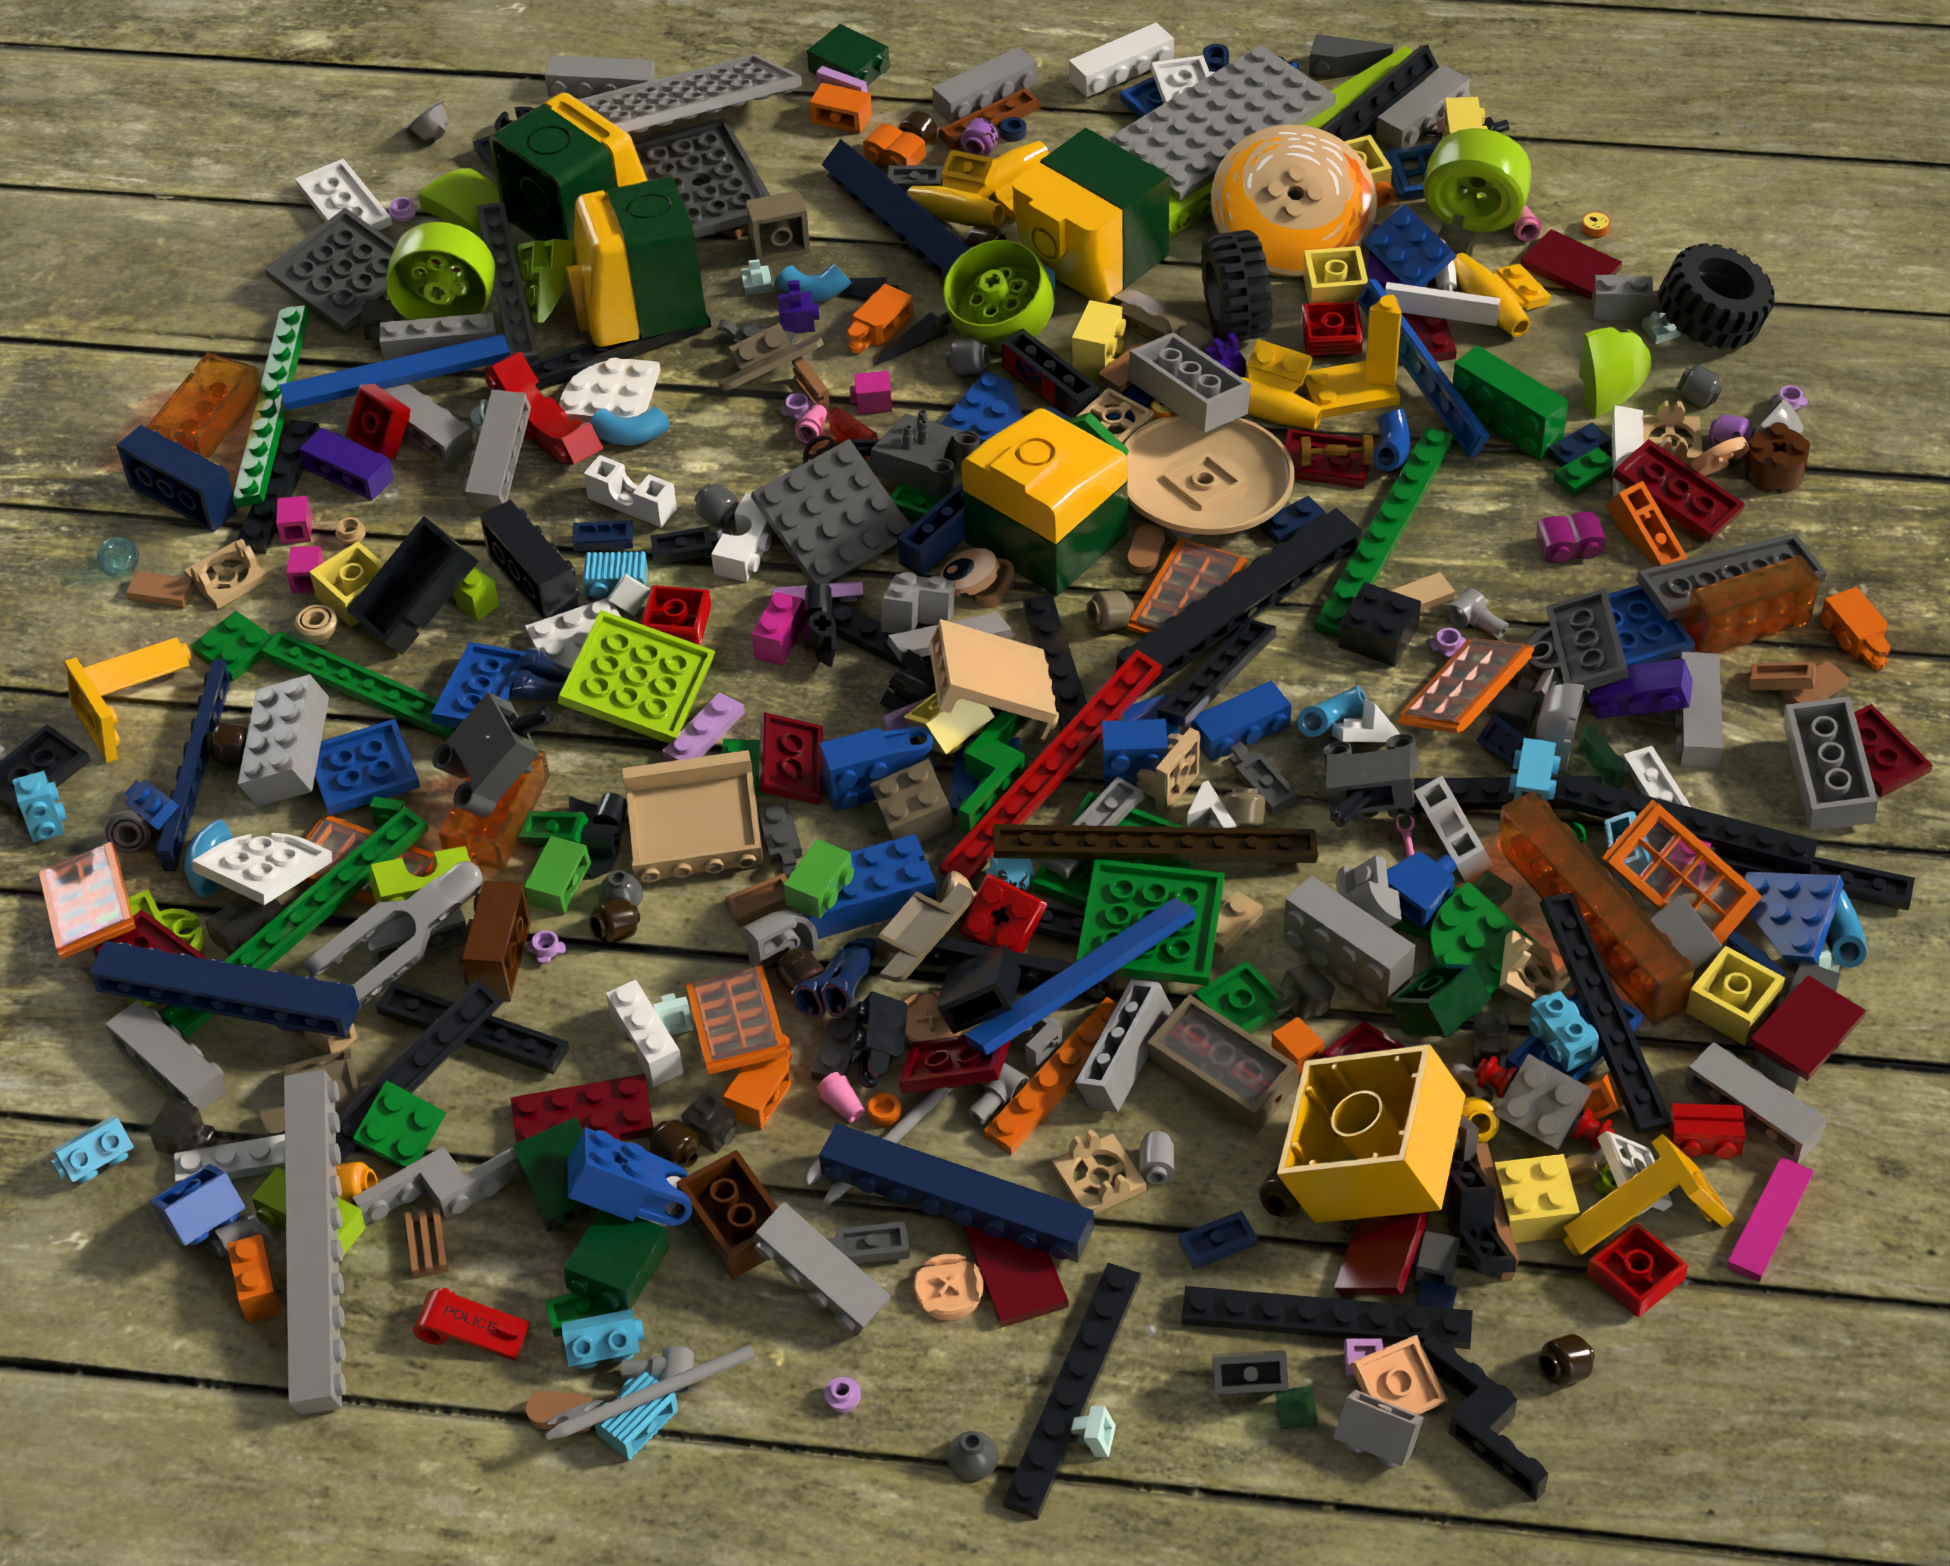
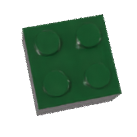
M1431 964L1387 1002L1405 1035L1448 1038L1459 1031V1026L1463 1022L1478 1015L1482 1011L1481 1007L1492 998L1474 965Z

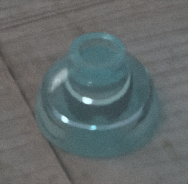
M115 536L106 539L99 546L97 562L105 574L111 577H124L133 572L137 567L139 552L132 541L125 537Z

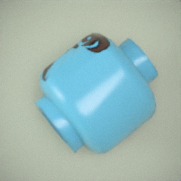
M992 857L990 859V868L985 869V875L989 873L1023 891L1030 887V881L1034 877V870L1030 859Z

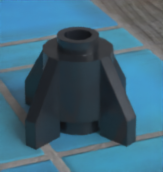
M911 649L907 650L901 661L902 664L908 667L905 668L899 665L889 681L888 687L895 691L892 692L887 689L880 702L881 705L889 709H900L929 697L936 691V687L932 686L934 682L932 674L920 654Z

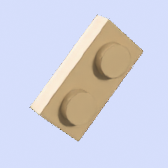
M1236 891L1220 908L1214 950L1224 955L1261 917L1263 906L1241 892Z

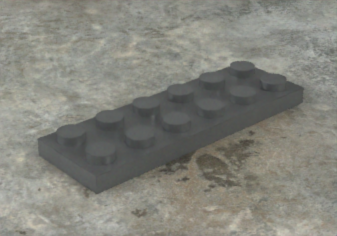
M1793 533L1640 570L1636 580L1664 619L1668 621L1822 583L1827 573L1798 535Z

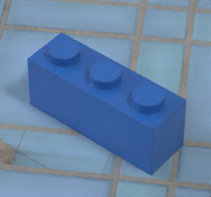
M1271 680L1200 712L1191 722V728L1199 731L1200 749L1210 761L1231 754L1230 747L1238 742H1242L1245 746L1254 744L1259 739L1274 732H1280L1291 725L1292 704Z

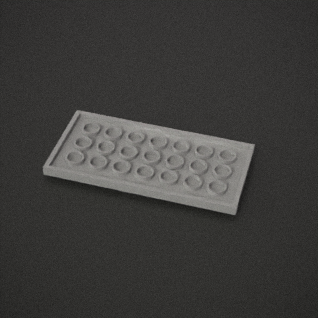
M1259 45L1110 136L1107 140L1170 175L1169 194L1178 201H1181L1214 180L1219 164L1239 141L1254 132L1268 127L1288 124L1302 125L1333 106L1336 102V95L1262 45Z
M752 54L578 100L625 132H643L649 129L648 126L656 124L659 126L670 125L675 119H692L697 117L698 113L705 111L707 113L719 112L722 110L721 107L728 105L742 106L747 100H764L773 93H791L793 88L802 86L801 75L758 54Z

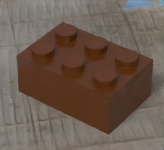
M484 880L481 892L476 893L474 898L475 914L473 919L468 920L466 931L468 940L466 945L461 946L459 962L465 968V985H469L470 988L480 979L502 1001L511 1002L531 925L523 884Z
M738 1150L676 1182L677 1189L684 1192L691 1200L692 1214L690 1220L731 1279L767 1261L755 1250L754 1246L756 1244L752 1239L757 1230L776 1211L778 1206Z

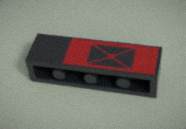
M1023 328L1001 341L1002 367L1061 413L1070 418L1076 417L1099 396V386Z

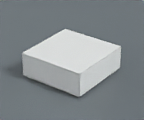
M624 573L609 595L608 600L634 616L649 595L650 588Z

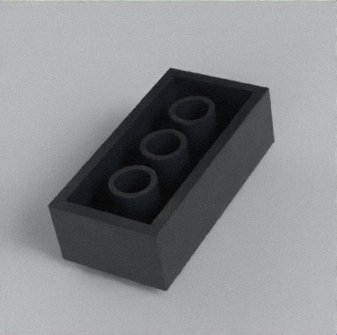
M510 499L480 514L488 557L542 620L579 607L577 597L580 594L574 583L573 577L576 576V572L572 563L569 560L565 561L560 556L556 545L553 542L549 543L545 539L541 528L538 525L534 526L530 522L523 508L519 509Z

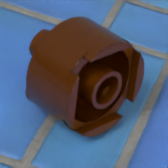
M1781 422L1773 423L1771 427L1757 431L1750 439V448L1745 462V475L1749 483L1757 489L1769 493L1771 489H1781L1780 493H1787L1798 488L1805 475L1810 442Z

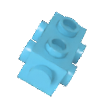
M1524 738L1522 751L1515 750L1513 769H1518V775L1511 774L1509 793L1515 794L1513 807L1545 812L1547 799L1554 800L1557 781L1551 780V775L1558 776L1561 758L1560 756H1554L1555 742Z
M44 771L13 779L17 801L33 843L65 834L62 821L67 820L63 803H56L60 798L55 782L49 783Z
M1560 990L1549 996L1543 995L1531 1004L1528 1020L1531 1033L1543 1041L1551 1058L1555 1062H1559L1566 1072L1596 1058L1599 1042L1596 1029L1584 1021L1575 1003L1571 1000L1568 1001Z
M111 1116L52 1149L51 1152L55 1159L50 1162L60 1179L66 1177L71 1182L78 1180L79 1184L95 1177L98 1174L96 1169L104 1164L109 1163L110 1166H113L125 1160L129 1156L127 1151L134 1148L119 1119Z
M633 1309L562 1323V1335L568 1367L577 1365L578 1369H586L596 1366L600 1360L610 1358L614 1362L629 1360L634 1357L633 1354L640 1353L639 1341L645 1340L642 1319H634Z

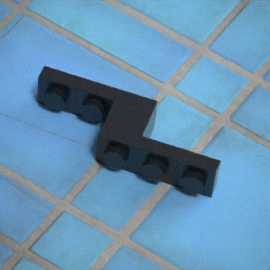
M1453 1153L1447 1185L1450 1188L1449 1230L1454 1237L1461 1238V1247L1480 1274L1496 1277L1503 1273L1516 1272L1515 1256L1494 1229L1496 1188L1474 1159L1463 1161Z
M1431 1334L1422 1343V1347L1435 1374L1467 1398L1451 1415L1449 1434L1536 1501L1546 1490L1549 1473L1545 1471V1468L1538 1460L1532 1457L1528 1458L1519 1451L1508 1437L1498 1435L1514 1419L1517 1398L1514 1397V1394L1505 1385L1497 1384L1486 1376L1480 1366L1473 1362L1469 1363L1457 1354L1451 1344L1446 1341H1440Z

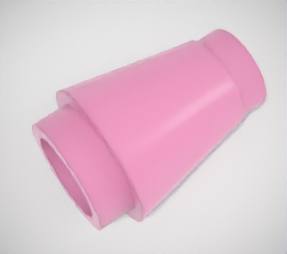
M1525 205L1521 215L1514 222V234L1518 239L1529 242L1538 237L1541 223Z
M813 405L796 422L795 434L801 442L808 444L815 437L822 436L827 416V410L822 405Z
M834 1072L825 1077L818 1085L819 1098L843 1118L847 1119L849 1123L855 1122L864 1114L865 1109L862 1107L846 1076H841L838 1072Z

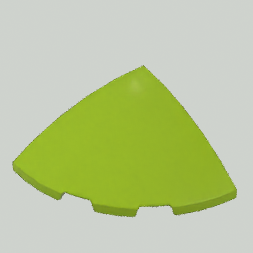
M472 168L450 171L429 183L418 193L422 211L443 218V221L446 223L458 225L473 232L483 242L477 206L500 202L499 191L493 182Z
M559 239L548 241L533 240L518 245V266L521 279L525 282V287L523 288L528 309L532 311L529 313L531 321L544 323L561 297L568 280L566 267L572 266L574 241Z
M1608 327L1584 334L1578 377L1585 383L1582 405L1596 419L1612 411L1614 405L1620 406L1629 399L1645 382L1651 372L1649 349L1642 341V338L1631 330L1627 329L1626 332H1618L1614 327Z

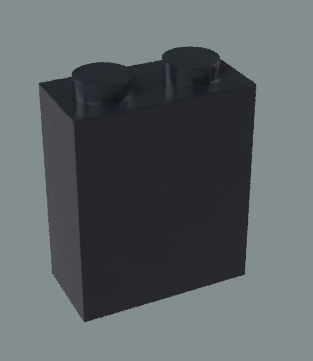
M1006 944L947 970L937 1009L953 1034L1012 1010L1022 970Z

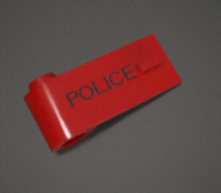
M439 1287L429 1290L426 1294L414 1324L413 1333L421 1341L432 1345H442L450 1337L516 1361L530 1322L458 1296L448 1288Z

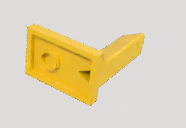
M1384 295L1380 298L1379 302L1370 307L1366 361L1308 371L1303 387L1308 400L1323 409L1321 418L1400 405L1401 396L1396 387L1402 311L1395 295Z
M178 637L84 668L77 657L65 661L70 705L106 763L118 760L117 746L120 745V739L114 728V724L118 723L115 710L112 706L107 707L101 696L190 667V650L186 643L180 644Z
M1662 1134L1651 1142L1661 1157L1565 1225L1563 1228L1568 1236L1563 1240L1575 1256L1582 1255L1679 1185L1687 1196L1697 1204V1208L1708 1222L1714 1219L1721 1227L1725 1228L1735 1219L1700 1168Z

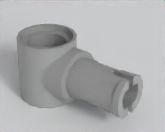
M1467 588L1446 609L1448 618L1456 626L1464 628L1470 624L1474 628L1479 627L1497 640H1500L1506 634L1509 623L1488 611L1489 608L1484 596L1474 588Z
M1004 1062L999 1080L984 1084V1093L968 1109L969 1118L978 1125H984L999 1105H1005L1007 1101L1010 1102L1029 1082V1078Z
M670 1346L662 1351V1356H654L653 1359L622 1360L621 1378L623 1383H625L630 1378L636 1379L643 1371H646L660 1382L693 1368L694 1353L686 1347ZM691 1385L676 1390L674 1393L682 1394L688 1392L691 1389Z

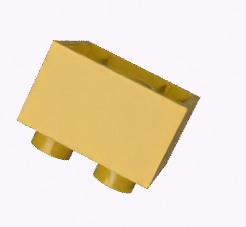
M1430 1044L1307 1060L1304 1063L1277 1175L1314 1223L1439 1211L1443 1205L1466 1095Z

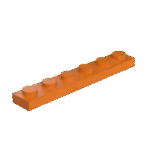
M1108 997L1100 1003L984 1129L985 1139L1010 1155L1016 1151L1076 1085L1075 1081L1118 1003Z

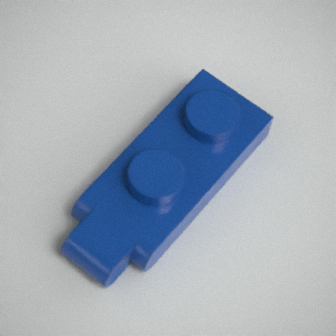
M144 779L141 783L135 780L124 793L128 797L124 803L134 811L139 812L157 830L163 826L179 807L178 804L147 779Z

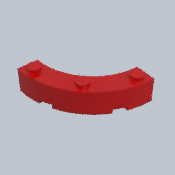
M521 351L510 354L483 369L486 373L485 381L491 390L526 394L531 411L524 436L529 441L532 439L554 459L561 463L575 465L604 449L590 422L586 423L577 419L568 420L566 412L551 396L545 398L535 385L539 380Z

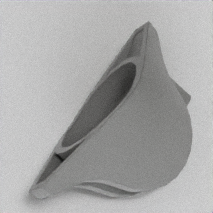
M1779 395L1772 403L1755 433L1771 427L1773 423L1781 422L1786 424L1789 429L1800 434L1803 431V424L1791 404Z

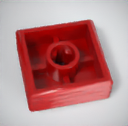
M1358 302L1307 303L1302 305L1301 320L1305 354L1322 357L1330 354L1351 356L1362 353L1363 332Z
M361 384L345 435L355 443H359L378 454L381 453L389 458V460H395L402 444V437L406 424L410 419L411 410L376 384Z
M652 585L641 624L701 645L712 605L710 590Z
M988 873L985 875L958 931L983 945L997 948L1006 944L1010 951L1023 953L1047 907V903ZM1007 909L1006 915L1010 917L1007 923L1001 922L998 925L997 913Z
M1634 1222L1589 1259L1587 1274L1633 1315L1641 1317L1686 1279L1688 1264L1639 1222Z

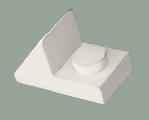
M1365 699L1362 720L1347 718L1344 719V723H1332L1331 736L1342 742H1386L1391 736L1400 733L1376 704Z
M1203 782L1187 814V827L1236 828V824L1210 782Z

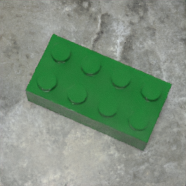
M1478 345L1454 363L1453 386L1482 425L1540 461L1547 456L1549 446L1564 438L1569 400Z

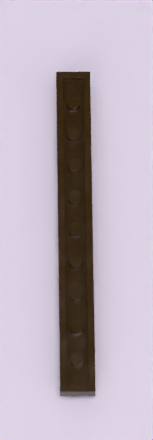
M993 824L992 829L994 858L1316 863L1318 859L1315 829Z

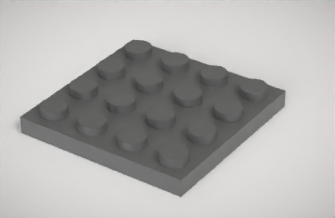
M343 208L265 269L267 278L342 333H346L389 298L386 274L390 256L396 244L347 208Z
M850 439L756 489L751 494L752 500L811 584L834 583L898 547L897 538L911 527Z

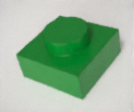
M374 796L370 808L375 826L382 827L405 807L404 801Z

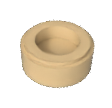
M1577 1154L1565 1159L1572 1184L1587 1183L1598 1174L1596 1160L1589 1154Z

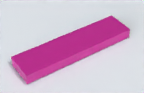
M1780 1158L1727 1262L1726 1268L1757 1282L1761 1281L1813 1177L1814 1170L1786 1158Z

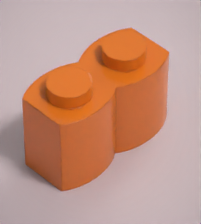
M881 124L863 141L864 156L870 162L879 165H886L888 167L889 165H917L926 157L925 141L921 137L910 132H902L891 124Z

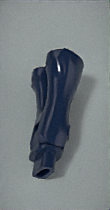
M529 648L524 657L522 670L518 671L515 676L512 689L513 699L558 702L559 694L572 669L554 662L539 648Z
M857 938L846 943L843 949L836 953L822 973L812 979L803 980L796 984L791 996L797 1008L810 1018H822L826 1011L832 1017L844 1016L851 1006L859 981L865 978L871 970L872 961L876 954L874 950L876 941L873 938Z

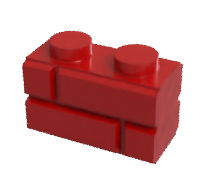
M1671 1103L1669 1116L1672 1123L1668 1127L1670 1141L1687 1157L1694 1158L1700 1154L1729 1159L1735 1155H1742L1745 1142L1742 1105Z

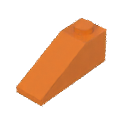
M1643 481L1619 492L1605 504L1619 530L1655 566L1688 559Z

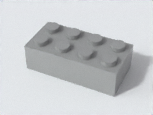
M1174 332L1130 350L1128 380L1203 433L1248 414L1251 384Z
M310 674L256 690L238 785L257 807L312 792L329 696Z
M1850 696L1786 705L1783 727L1809 831L1875 823L1878 800Z
M1312 875L1286 898L1283 939L1290 947L1300 950L1310 957L1316 965L1324 967L1335 974L1341 982L1357 989L1370 1002L1377 1003L1387 1010L1390 1007L1387 1001L1412 981L1416 945Z

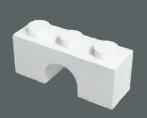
M599 455L583 473L588 499L658 527H662L677 510L674 484L649 474L638 486L628 478L624 464Z
M745 493L734 513L737 534L740 535L732 536L723 533L711 553L714 575L746 583L752 573L758 570L764 551L767 552L769 550L775 533L749 493Z
M1443 776L1414 791L1449 855L1455 861L1464 881L1493 867L1488 854Z
M635 979L607 992L606 997L610 1017L624 1040L631 1039L637 1053L639 1065L652 1086L655 1087L683 1074L680 1050L637 980Z

